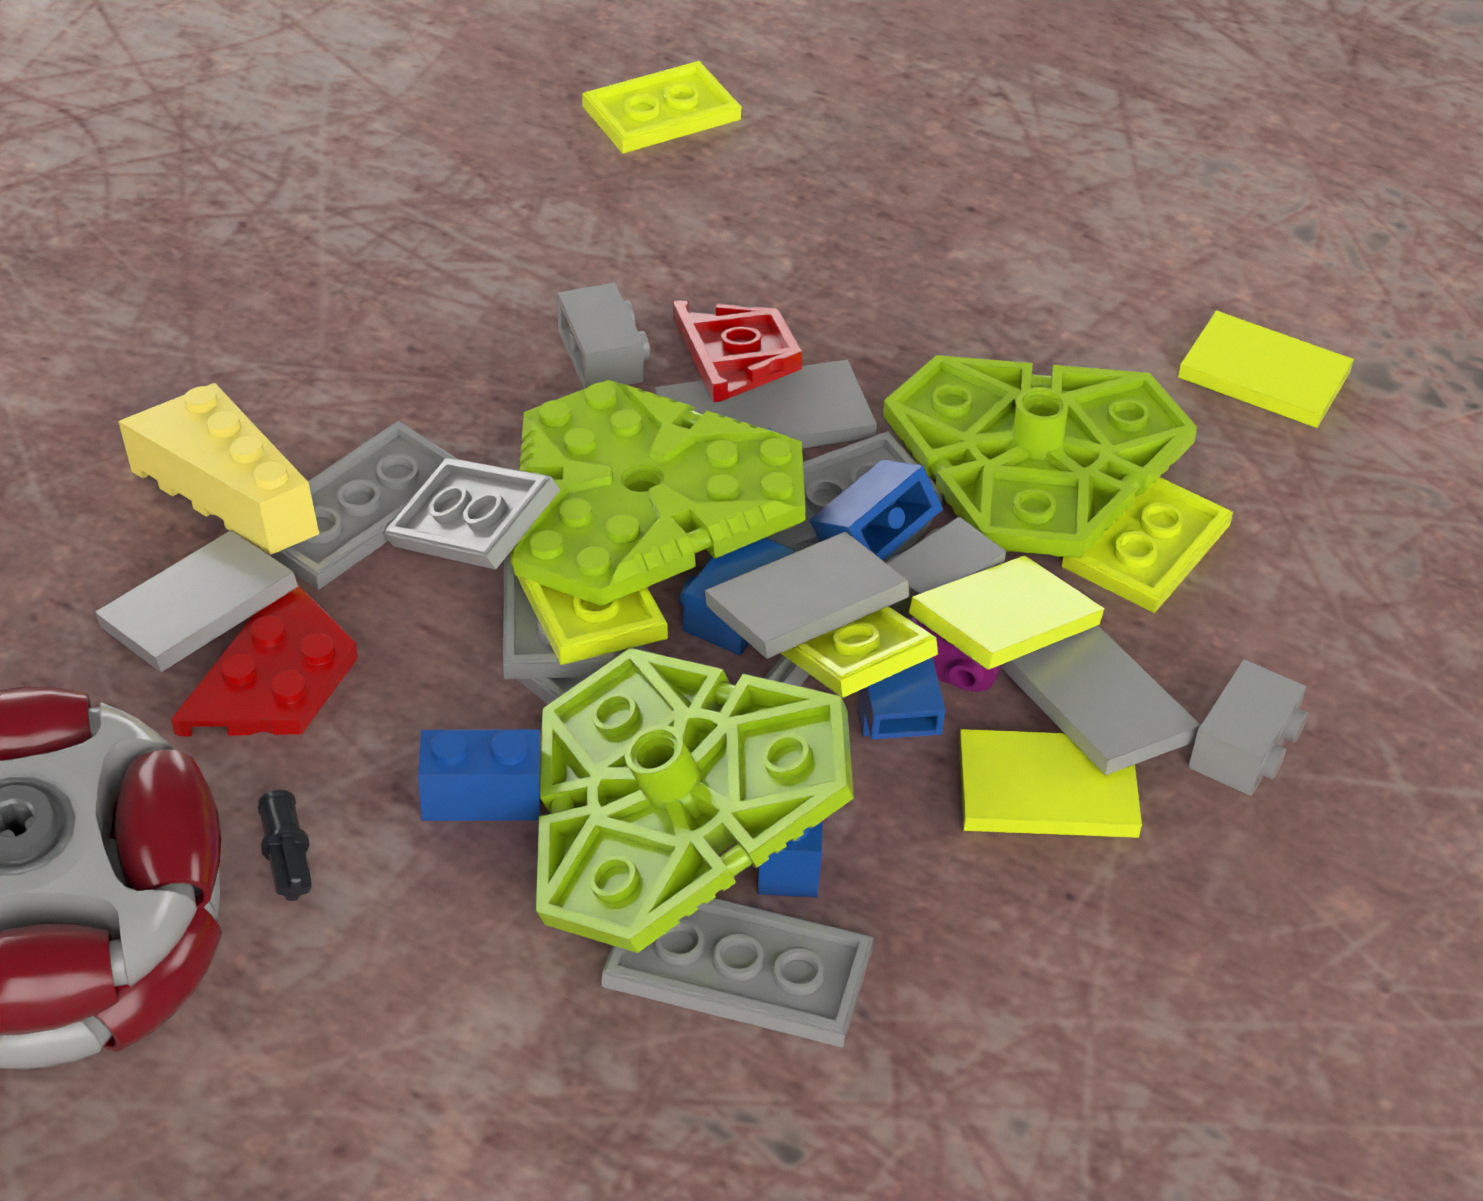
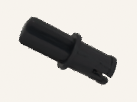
M278 789L265 793L258 800L259 806L257 807L261 815L265 835L261 842L262 855L270 861L276 893L285 896L287 901H296L300 895L309 893L312 887L305 854L310 846L309 838L306 832L300 829L295 796L287 790Z

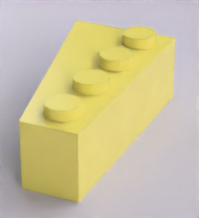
M216 383L193 388L185 395L118 421L131 472L143 479L150 475L158 481L159 489L171 496L180 493L190 499L193 509L207 517L211 514L224 520L226 529L234 531L269 555L319 534L309 482Z

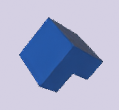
M933 657L859 690L857 712L862 736H870L872 740L942 735L946 710Z

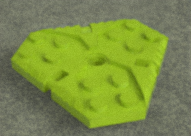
M936 355L884 400L883 417L900 440L905 443L909 452L913 453L915 460L923 465L926 474L936 480L938 491L945 497L946 502L953 508L957 517L965 520L1006 552L1081 558L1104 535V531H1107L1114 524V521H1117L1123 515V512L1127 511L1134 504L1135 497L1144 494L1151 487V484L1155 483L1160 478V475L1164 474L1170 465L1174 464L1195 443L1197 426L1152 374L1147 372L1053 365L1052 376L1032 374L1033 363Z
M611 380L592 384L588 388L557 400L545 402L541 406L524 412L519 471L551 476L560 488V491L513 548L512 559L514 575L533 580L541 585L603 606L696 567L695 553L706 549L714 558H718L806 521L802 441L758 426L756 428V426L749 423L740 422L727 416L724 417L708 410L704 414L695 412V407Z
M629 648L545 706L542 712L540 798L551 814L539 816L536 912L544 925L639 953L678 925L682 917L685 915L689 917L698 910L697 907L702 903L707 904L713 900L717 892L720 890L725 891L736 883L734 876L751 864L754 868L759 867L769 860L768 856L773 852L777 854L787 847V842L790 840L795 841L801 837L805 829L815 827L854 799L848 711L842 697L747 674H742L737 684L733 685L730 684L723 669ZM735 844L734 847H732L731 849H729L727 852H725L724 854H722L720 857L718 856L720 853H722L724 850H726L727 848H729L731 845Z

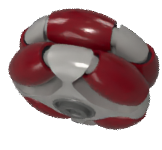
M17 687L0 690L1 1069L28 1070L54 1067L99 1054L102 1047L117 1052L138 1042L170 1019L194 993L209 969L222 936V931L217 923L221 898L219 873L221 830L217 806L202 772L193 757L184 752L177 751L161 735L139 719L101 702L100 707L91 708L88 693L55 687Z

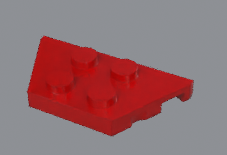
M673 301L674 321L713 403L722 402L802 369V351L778 309L764 307L744 308L737 305L717 304L716 314L689 312V301Z
M298 585L294 590L251 617L171 718L174 734L181 737H191L193 735V727L227 726L228 736L253 735L258 732H269L273 735L302 734L358 659L357 643Z

